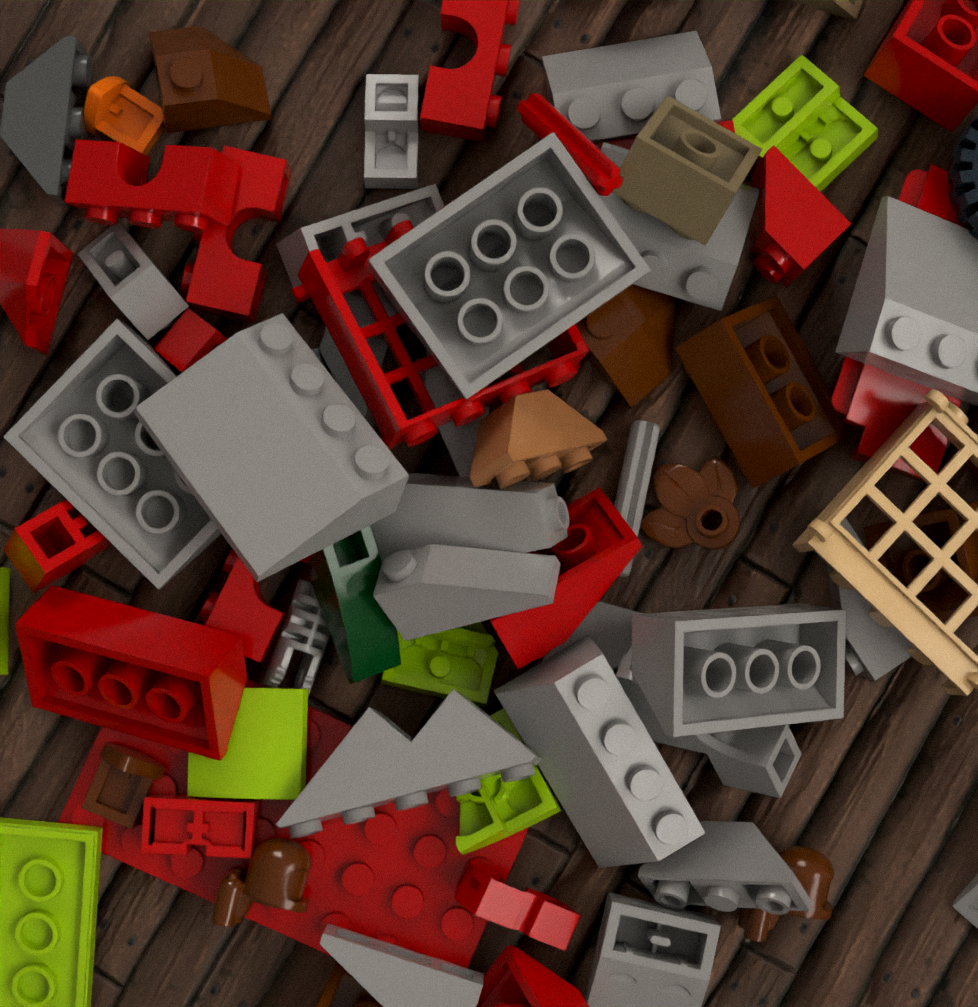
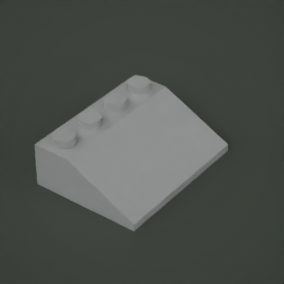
M554 132L368 259V271L405 323L465 400L475 395L651 271Z
M883 196L835 353L978 406V240L969 233L971 230L892 197Z
M283 313L235 333L135 407L134 414L257 582L395 513L409 477L406 470Z
M116 319L3 437L159 590L222 533L134 414L136 406L181 373L155 351L154 347L132 325Z

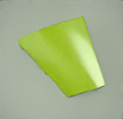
M504 708L490 715V717L524 743ZM538 765L533 766L535 775L532 777L503 783L501 774L480 780L481 790L457 796L456 800L460 803L459 836H456V846L462 855L507 838L561 811Z

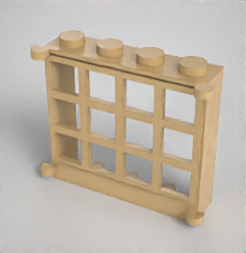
M932 389L924 397L927 402L919 404L818 517L807 526L808 528L792 546L799 552L815 551L834 569L829 576L839 587L855 589L873 606L869 611V615L875 622L883 627L896 628L912 644L908 652L916 661L923 665H934L947 677L940 686L947 694L968 696L974 688L978 690V644L971 650L954 632L978 606V585L950 557L974 530L978 532V507L974 511L946 483L968 459L978 468V436L966 425L968 418L963 411L949 402L941 392ZM930 423L959 449L938 474L909 448ZM899 457L928 484L903 513L874 486ZM937 493L966 520L941 549L912 522ZM865 495L894 522L869 551L840 525L843 519ZM903 532L931 558L929 563L907 587L878 561ZM941 568L969 594L944 624L916 598L919 592Z

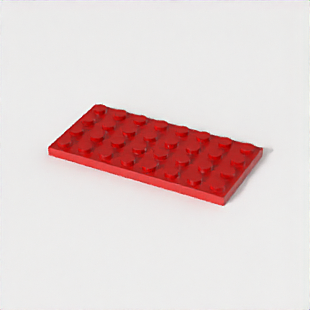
M248 677L245 687H268ZM308 705L306 786L354 727V725ZM101 727L58 823L103 827L102 853L215 904L220 882L233 873L236 868L244 870L246 875L250 859L207 857L206 845H192V851L187 855L140 853L143 811L136 827L130 829L81 808L102 760L100 753L105 743L118 744L139 751L157 760L166 768L162 779L155 780L150 794L187 796V751ZM448 789L428 793L429 803L401 811H396L395 803L374 808L375 818L343 825L342 817L340 816L321 821L322 832L291 839L289 829L280 828L276 823L295 800L259 799L256 847L265 840L287 838L298 842L307 849L313 863L312 869L308 873L303 896L309 899V904L305 913H298L254 902L248 914L243 915V917L329 956L331 955L320 945L322 934L328 923L467 968L488 920L474 915L456 901L454 896L469 863L495 873L493 880H495L496 874L502 876V883L505 884L529 827L493 844L462 855L456 846V836H459L460 803L456 800L457 796L449 797ZM151 806L150 810L153 811L152 834H149L148 845H152V842H154L156 818L154 806ZM243 811V812H244V824H243V841H242L241 850H244V848H245V831H246V814H247V811Z

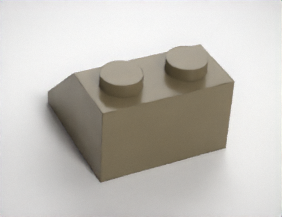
M667 95L635 138L619 169V174L623 177V183L620 188L613 189L612 193L621 197L622 201L631 209L638 212H647L668 224L671 230L678 236L688 240H696L706 246L762 149Z

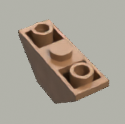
M548 389L515 395L478 422L470 479L474 487L497 482L499 487L503 489L522 481L529 475L533 481H536L556 472L560 468H562L564 473H568L589 463L593 459L590 451L607 441V438L599 427Z

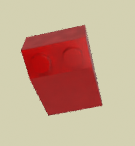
M909 0L881 43L863 76L948 131L953 132L978 103V0Z
M600 487L567 505L569 512V527L566 529L568 533L567 538L551 548L528 552L532 554L553 555L561 563L553 603L489 619L517 669L532 661L543 658L551 650L565 643L642 547L636 534Z

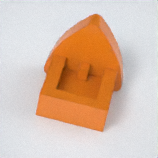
M109 76L94 83L88 90L84 106L86 131L95 137L100 133L113 142H121L148 155L165 129L162 108L131 89V84L121 77Z

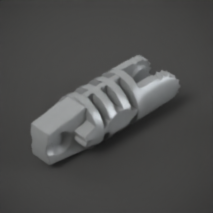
M312 567L307 581L298 580L263 680L265 685L278 687L285 676L293 650L297 649L304 652L294 680L293 688H307L308 696L319 669L325 646L330 637L329 628L311 584V581L317 579L314 567Z

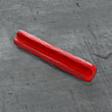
M531 93L527 100L519 102L517 111L522 115L521 121L541 140L554 132L598 195L609 196L613 189L621 187L623 177L619 174V167L542 95Z

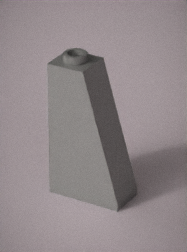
M408 473L409 477L397 511L370 525L381 562L385 556L392 555L397 551L411 550L429 544L528 553L551 548L567 538L568 533L566 529L569 527V512L563 498L557 496L554 483L520 481L512 486L501 489L497 482L474 487L470 477Z

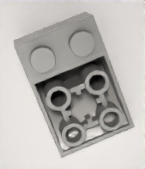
M608 892L585 995L586 1003L589 1007H701L710 980L721 925L712 915L685 909H672L659 903Z

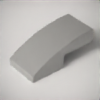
M366 74L364 113L365 188L418 189L419 75Z

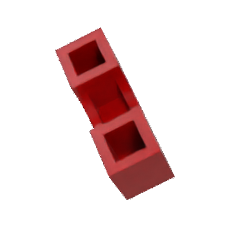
M521 0L442 1L440 12L441 30L465 35L475 45L476 53L466 65L459 68L447 69L430 65L420 114L422 131L483 142L486 126L496 128L502 96L493 95L496 75L506 77L512 45L504 44L503 38L506 24L516 26Z
M75 140L64 202L85 211V220L103 225H116L117 218H128L129 223L150 229H160L162 221L174 222V226L179 229L205 233L207 225H230L240 162L212 147L165 145L161 168L157 175L147 183L149 156L121 142Z
M224 145L222 153L240 162L230 225H207L205 233L194 232V242L200 243L195 263L188 262L185 267L181 292L187 294L186 302L193 310L255 324L267 272L262 264L243 260L234 255L232 240L238 227L248 220L259 218L280 223L292 171L285 159Z
M232 548L223 566V571L228 573L229 576L221 593L216 591L210 593L201 610L199 620L205 622L204 626L242 635L244 656L259 663L265 662L282 628L287 612L272 606L265 600L261 593L259 582L254 579ZM309 556L300 560L308 565H312Z

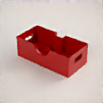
M149 794L144 797L140 853L187 855L192 851V845H206L207 857L251 859L257 843L259 799L195 798L185 795ZM151 806H154V809H156L154 842H152V845H148L149 834H152L153 811L150 810ZM243 811H247V814H246V831H245V848H244V850H241L242 841H243V824H244V812H243Z
M469 863L454 896L456 901L476 916L511 930L515 929L523 932L531 938L563 951L566 950L581 915L558 899L529 887L522 892L502 883L503 877L496 874V878L493 880L495 873Z

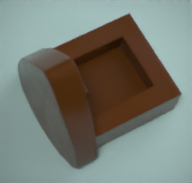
M105 743L100 753L102 760L81 808L133 829L136 827L143 811L144 797L150 794L155 780L162 779L166 768L157 760L139 751L118 744Z

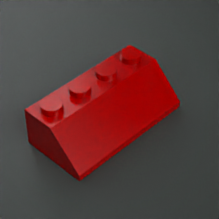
M53 585L15 623L32 707L221 761L225 756L247 680L242 635Z

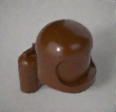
M273 838L262 842L254 849L246 875L244 870L236 868L233 873L220 882L212 923L223 927H234L235 924L241 923L243 915L248 914L254 902L274 908L305 913L308 908L309 899L304 897L303 893L308 873L312 869L313 863L310 853L303 845L287 838Z
M792 846L783 850L779 854L780 857L795 874L812 900L810 911L789 910L786 914L803 918L830 919L833 908L827 898L831 880L834 878V869L831 861L822 852L810 847ZM740 908L738 926L744 929L745 938L756 942L766 941L768 930H773L780 915L771 914L756 908Z

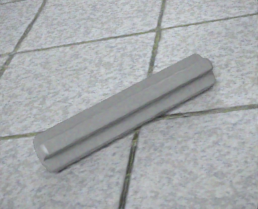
M634 420L631 424L614 507L637 537L660 432L659 425L645 420ZM633 558L618 577H627L630 574Z

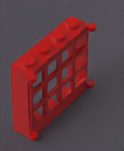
M404 220L393 226L385 241L367 247L361 237L349 241L343 246L338 258L329 262H325L319 248L309 251L298 273L302 285L291 290L296 302L312 298L383 436L381 440L389 450L403 441L406 442L408 447L418 445L433 437L438 432L436 427L451 421L454 422L456 427L466 425L485 413L484 407L499 401L503 405L515 395L532 392L531 388L546 382L549 388L556 387L570 380L578 373L577 370L580 368L579 362L589 352L577 326L573 325L547 344L554 357L553 360L527 371H524L519 363L509 370L512 377L483 388L467 400L462 397L436 408L419 373L439 365L431 355L415 362L411 361L395 328L406 323L399 313L388 317L372 286L376 281L368 271V259L414 228L410 220ZM357 289L360 290L376 321L362 328L358 326L343 297L344 294ZM380 334H383L400 367L383 374L366 341ZM404 379L407 380L423 411V414L407 420L390 385Z

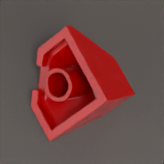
M0 228V304L24 344L37 353L48 355L74 253L49 232Z

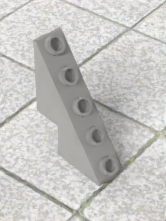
M454 689L414 739L381 711L369 707L276 825L280 828H288L291 839L316 834L323 831L321 821L341 816L343 825L353 824L375 818L374 808L395 803L396 811H401L428 804L427 794L435 791L448 789L449 797H455L481 790L480 780L501 774L503 783L532 777L535 775L533 766L538 765L542 758L466 696Z

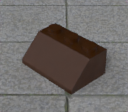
M777 295L716 321L675 347L683 362L686 374L695 383L709 409L712 421L722 432L735 456L738 468L746 476L752 489L853 435L849 425L843 423L844 416L832 408V394Z

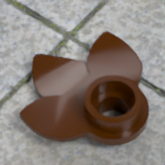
M717 456L712 457L703 465L699 473L679 463L662 464L656 467L654 487L657 498L662 506L647 514L640 524L643 531L652 540L671 549H679L696 543L704 549L719 550L727 547L736 539L740 530V517L733 503L737 494L738 484L733 470ZM713 513L722 517V524L718 529L707 530L703 527V521L706 516Z

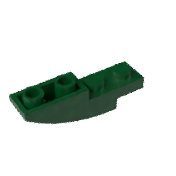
M369 525L309 556L317 575V579L311 581L349 684L401 665L397 629L373 597L382 562Z

